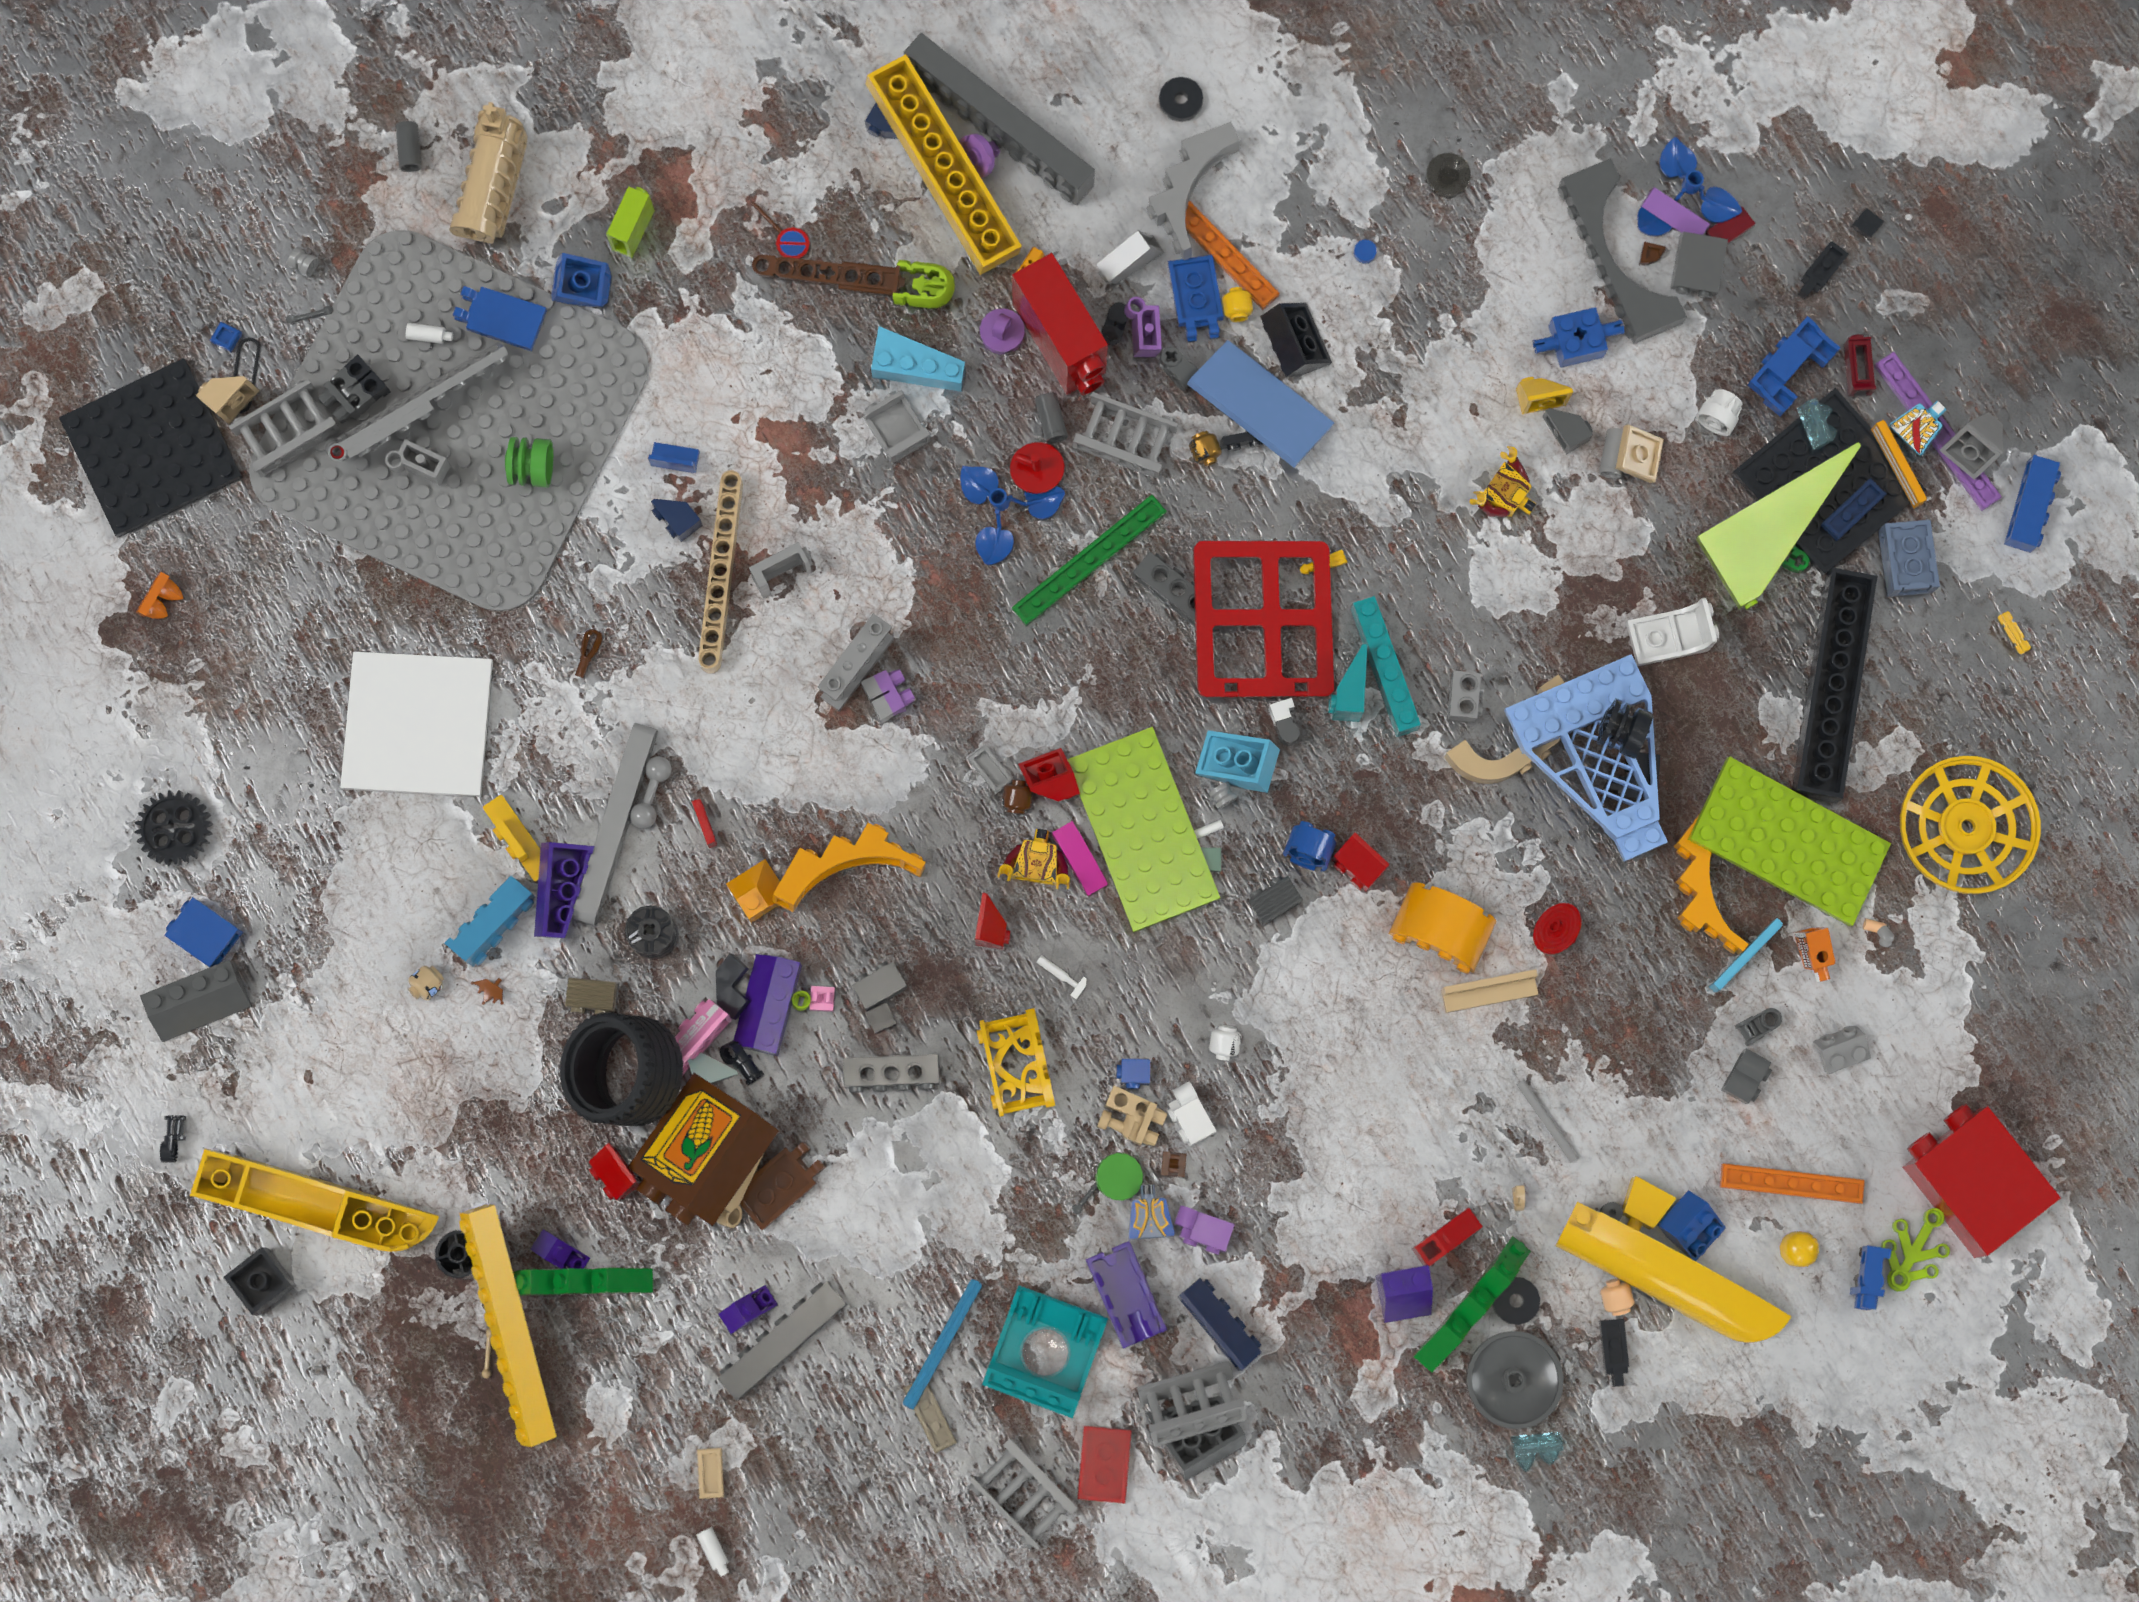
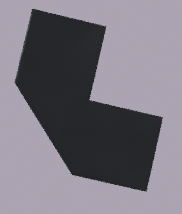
M729 953L716 970L717 1005L730 1018L736 1020L750 1003L735 988L749 968L734 954Z

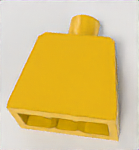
M1637 1176L1632 1177L1622 1205L1623 1216L1629 1218L1627 1226L1639 1232L1642 1226L1649 1230L1653 1229L1674 1203L1676 1197Z

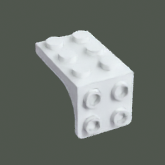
M1701 598L1697 603L1679 610L1628 620L1626 625L1637 666L1708 652L1717 642V638H1719L1718 627L1713 625L1711 617L1713 616L1711 603H1708L1706 598Z

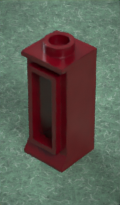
M1863 334L1850 336L1843 345L1848 397H1853L1857 391H1866V396H1871L1876 390L1871 347L1872 337H1864ZM1855 347H1863L1866 380L1858 379Z

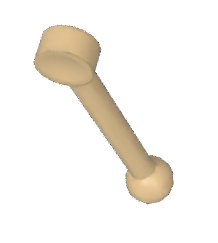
M488 1327L486 1330L485 1368L482 1371V1376L486 1379L491 1376L489 1365L490 1337L492 1335Z

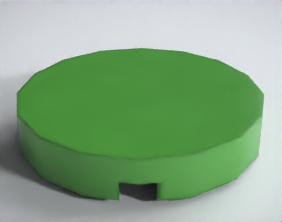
M1115 1153L1108 1155L1097 1167L1095 1181L1100 1192L1107 1198L1119 1201L1132 1198L1142 1185L1143 1173L1141 1166L1135 1158L1128 1154Z

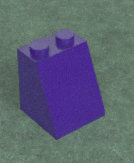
M1429 1265L1381 1273L1375 1276L1384 1323L1432 1314L1433 1285Z

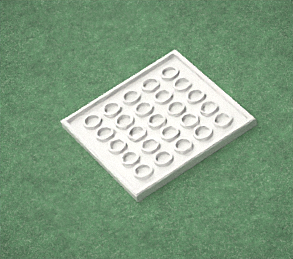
M353 652L340 788L346 790L481 797L493 660Z

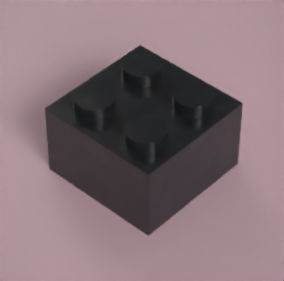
M261 1247L223 1277L249 1313L254 1316H259L297 1286L270 1249L266 1247Z

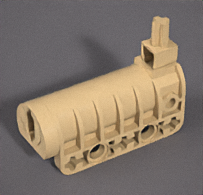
M489 102L488 105H483V110L478 113L479 121L475 126L473 137L475 148L471 149L469 153L471 164L465 168L467 179L461 183L463 194L462 197L457 198L456 204L459 209L458 213L452 216L449 231L454 236L493 244L495 237L502 238L527 146V134L521 121L511 115H507L504 108L495 107L493 102Z

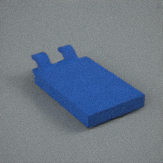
M1213 255L1193 257L1184 261L1183 259L1168 261L1178 326L1186 327L1187 342L1197 341L1196 327L1208 326L1210 339L1219 338L1218 321H1223L1224 316Z
M463 286L460 294L463 296L462 299L472 303L469 311L455 307L453 316H455V320L467 323V331L525 350H533L547 312L546 307L482 286L480 292Z

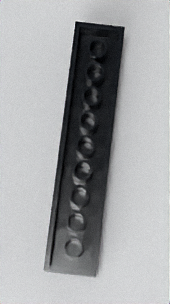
M1832 567L1825 576L1792 785L1793 791L1806 798L1837 804L1844 797L1878 578L1876 575Z

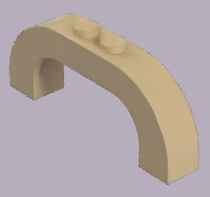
M1558 674L1541 686L1537 694L1561 685L1564 681ZM1558 738L1532 751L1543 761L1552 754L1550 750L1561 739ZM1466 740L1452 748L1444 756L1448 764L1459 775L1470 781L1482 784L1499 783L1511 778L1518 772L1523 775L1533 767L1531 764L1533 761L1525 754H1522L1520 748H1517L1502 759L1486 760L1478 756Z

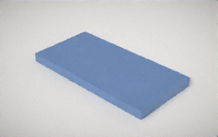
M1229 340L1215 352L1187 383L1188 386L1294 468L1334 424L1332 420Z

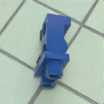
M1867 1245L1860 1247V1271L1853 1279L1855 1287L1850 1288V1295L1856 1296L1855 1309L1869 1311L1876 1310L1878 1298L1884 1297L1885 1290L1881 1289L1884 1285V1277L1882 1275L1883 1260L1890 1259L1891 1249Z

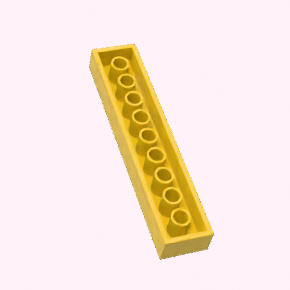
M905 54L869 73L865 85L979 274L982 275L1018 255L1022 245L907 55Z

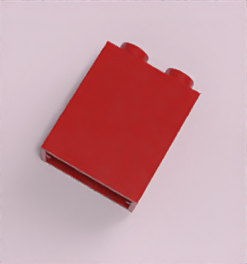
M1053 253L1012 274V305L1066 395L1077 389L1081 395H1087L1101 387L1105 382L1102 375L1106 374L1108 344Z
M1965 1103L1943 1120L1950 1129L1936 1140L1928 1132L1907 1148L1913 1159L1906 1163L1903 1169L1933 1207L1943 1212L1944 1221L1974 1258L1989 1256L2060 1200L2061 1197L1988 1106L1972 1111Z

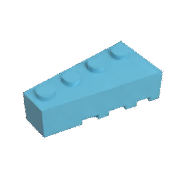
M879 326L871 367L872 378L962 392L966 371L964 361Z

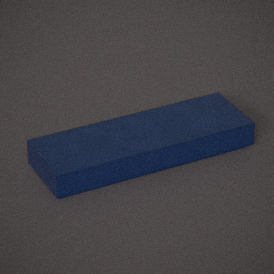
M1870 478L1832 513L1821 526L1838 541L1886 493Z

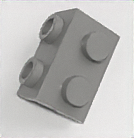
M1857 1026L1844 1027L1839 1032L1823 1035L1820 1039L1813 1041L1814 1046L1820 1052L1823 1069L1827 1074L1871 1059L1866 1035Z

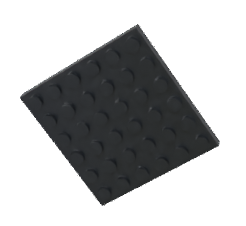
M185 358L59 417L117 538L243 478L210 408L196 396L199 393V386Z
M1836 388L1732 472L1733 476L1756 501H1759L1854 444L1860 443L1861 447L1795 544L1798 549L1805 552L1811 564L1822 576L1910 504L1907 495L1871 431L1872 428ZM1871 478L1886 495L1836 541L1821 524ZM1917 479L1923 492H1925L1927 489Z

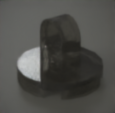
M1454 153L1437 155L1430 161L1426 170L1427 184H1429L1434 194L1442 198H1453L1464 192L1471 179V170L1468 163L1461 156Z

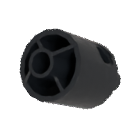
M461 1230L451 1231L439 1240L435 1249V1261L438 1268L445 1275L460 1280L474 1279L472 1274L473 1263L471 1257L466 1252L465 1245L467 1241L465 1234Z

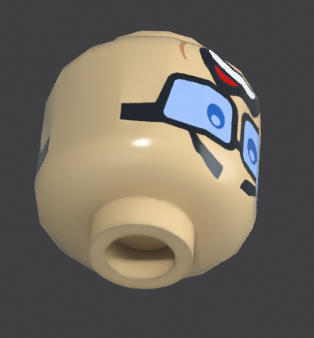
M422 966L409 977L408 982L411 987L408 988V991L415 999L421 997L423 1000L428 1001L443 988L442 981L444 978L434 966Z

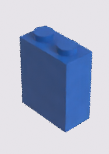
M192 897L191 900H187L182 905L181 913L177 919H173L166 927L167 932L164 936L208 967H212L222 962L243 934V931Z

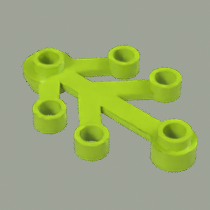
M1931 1208L1924 1212V1224L1912 1245L1907 1231L1908 1223L1904 1219H1897L1892 1223L1893 1231L1898 1233L1905 1258L1900 1266L1895 1252L1897 1249L1896 1242L1888 1239L1881 1243V1248H1885L1887 1242L1892 1244L1891 1257L1888 1259L1891 1270L1887 1274V1284L1892 1290L1897 1292L1905 1291L1909 1288L1911 1281L1923 1278L1933 1279L1938 1276L1939 1270L1933 1264L1925 1265L1922 1270L1909 1271L1916 1262L1936 1257L1946 1258L1950 1254V1249L1946 1244H1938L1932 1249L1921 1251L1932 1229L1941 1226L1944 1222V1214L1941 1210ZM1930 1214H1934L1936 1217L1934 1223L1929 1221ZM1898 1222L1904 1225L1902 1231L1897 1229L1896 1225ZM1939 1247H1943L1945 1249V1254L1943 1256L1940 1255L1938 1252ZM1929 1267L1933 1268L1934 1274L1932 1276H1929L1927 1274V1269ZM1896 1275H1899L1902 1278V1282L1900 1284H1897L1895 1282Z

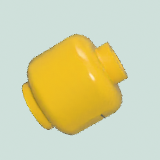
M1233 287L1223 296V309L1226 318H1229L1231 322L1248 320V317L1253 313L1252 297L1248 291L1243 290L1242 287Z

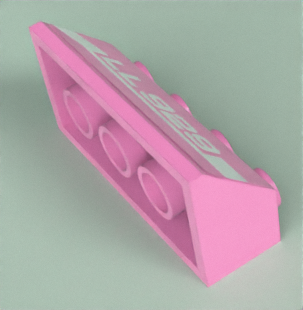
M710 999L707 1002L702 1001L695 1008L694 1012L696 1014L690 1020L687 1018L678 1028L680 1032L675 1036L682 1053L683 1075L690 1068L688 1060H693L700 1053H703L732 1021L730 1016Z

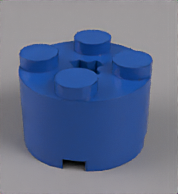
M1301 821L1300 825L1293 826L1283 855L1285 857L1287 854L1291 856L1290 861L1302 868L1314 871L1316 867H1322L1321 871H1326L1337 844L1334 839L1335 834L1329 830H1318L1313 828L1314 826L1311 823Z

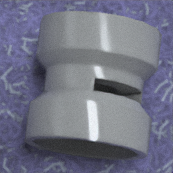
M300 247L294 248L287 260L289 268L293 270L298 269L305 277H310L315 272L319 263L318 257L313 254H306L305 250Z

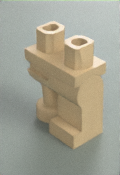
M1113 1086L1105 1107L1125 1114L1126 1117L1124 1121L1111 1118V1112L1103 1110L1097 1127L1106 1130L1108 1126L1120 1132L1124 1139L1137 1145L1143 1143L1155 1146L1159 1134L1148 1130L1149 1124L1154 1122L1163 1126L1167 1113L1157 1108V1104L1117 1086Z

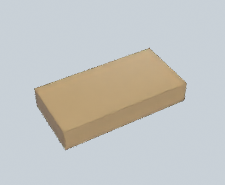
M722 1448L698 1449L699 1499L724 1497Z

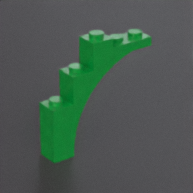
M1512 1236L1466 1296L1421 1345L1414 1358L1432 1373L1464 1340L1470 1329L1484 1316L1495 1299L1512 1283L1531 1251L1521 1241Z
M652 1268L529 1269L513 1272L519 1296L653 1293Z

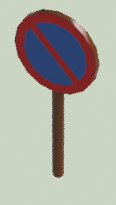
M754 201L751 202V205L779 233L776 240V248L782 257L797 259L804 257L810 246L806 233L795 227L782 230Z

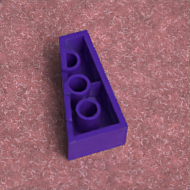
M554 842L541 843L534 937L565 938L574 912L573 907L576 898L579 896L584 874L587 872V864L595 846Z

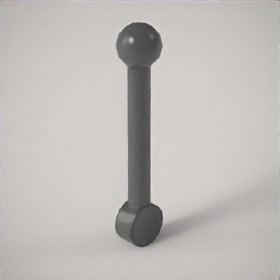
M326 306L322 310L298 316L288 315L286 321L293 325L297 320L321 314H331L333 308Z
M1096 1182L1078 1205L1072 1206L1074 1214L1081 1213V1207L1097 1189Z

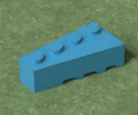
M510 876L490 896L489 900L491 903L480 906L475 911L474 920L472 922H464L458 928L457 937L454 940L449 938L444 944L471 967L479 966L486 959V952L491 947L495 948L502 941L503 937L501 935L507 929L511 930L519 921L517 917L523 911L527 912L533 906L535 896L513 876Z

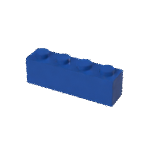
M2033 455L2027 461L2004 545L2029 553L2036 547H2040L2044 536L2041 534L2042 527L2047 524L2049 519V513H2047L2048 505L2052 504L2055 497L2053 487L2054 484L2058 483L2061 476V471H2058L2060 462Z

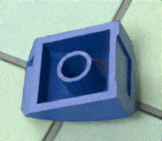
M562 253L558 257L554 268L552 301L580 306L603 307L608 302L611 284V272L608 264Z

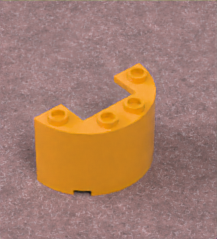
M1411 883L1388 934L1392 935V939L1400 944H1405L1406 942L1410 944L1411 941L1417 942V947L1425 951L1432 949L1438 952V956L1444 960L1451 961V959H1454L1452 964L1457 965V970L1466 974L1474 973L1495 927L1496 919L1491 914H1488L1486 917L1483 915L1484 909L1449 891L1432 886L1429 890L1424 888L1425 884Z

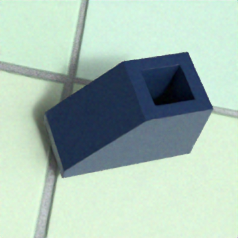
M653 499L651 501L653 506L652 513L658 521L664 520L668 525L665 529L673 539L677 536L682 542L703 526L701 519L687 502Z

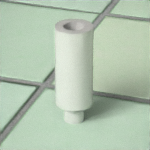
M408 323L406 339L444 344V341L453 340V332H447L445 327Z
M710 1527L697 1534L696 1536L712 1570L717 1569L720 1577L729 1573L725 1565L728 1563V1559L713 1528Z

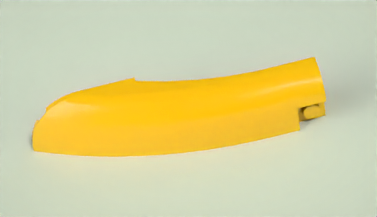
M1579 1202L1576 1203L1555 1245L1682 1313L1684 1316L1735 1341L1752 1343L1771 1338L1780 1332L1792 1317L1687 1256Z

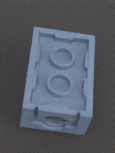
M1931 520L1884 524L1878 530L1887 597L1929 594L1936 591L1940 587Z

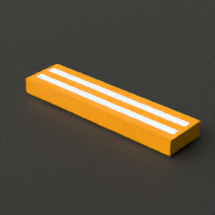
M1881 420L1873 426L1871 431L1912 507L1915 509L1921 506L1927 500V497L1886 421Z

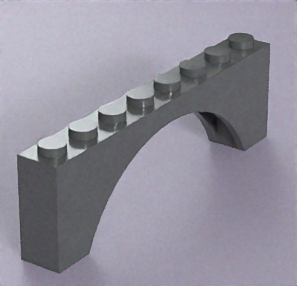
M1610 158L1563 177L1558 187V193L1562 200L1565 199L1568 205V214L1572 220H1575L1578 226L1577 233L1580 239H1584L1587 245L1586 252L1589 258L1593 259L1596 264V273L1600 279H1603L1606 285L1605 292L1608 298H1612L1615 304V313L1619 319H1622L1625 325L1624 332L1627 338H1631L1633 344L1682 325L1687 316L1678 297L1660 295L1633 282L1617 266L1608 250L1603 231L1604 207L1607 198L1620 180L1616 167Z

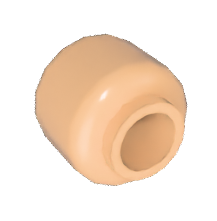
M1618 1278L1606 1281V1286L1600 1290L1605 1311L1612 1313L1613 1316L1623 1315L1631 1311L1630 1308L1634 1305V1298L1628 1283L1620 1282Z

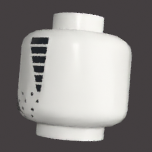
M1219 1025L1218 1028L1213 1029L1211 1032L1209 1050L1216 1054V1059L1229 1061L1230 1057L1239 1054L1242 1035L1237 1031L1236 1027Z

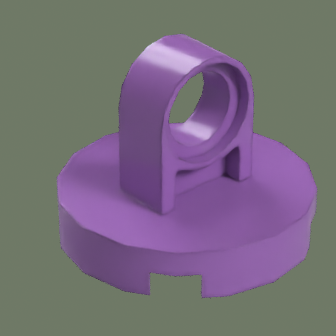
M969 134L960 139L959 143L981 179L990 175L994 168L995 158L1001 152L994 141L988 142L979 134Z
M1005 308L995 309L987 313L980 325V337L984 346L997 354H1005V352L1017 350L1025 336L1024 323L1020 316L1014 311Z

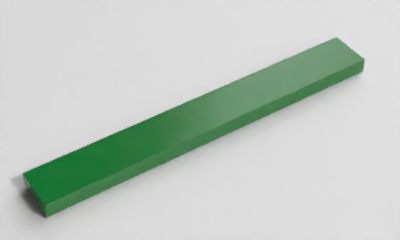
M1153 494L1150 495L1011 607V610L1025 626L1029 625L1167 513L1166 509Z

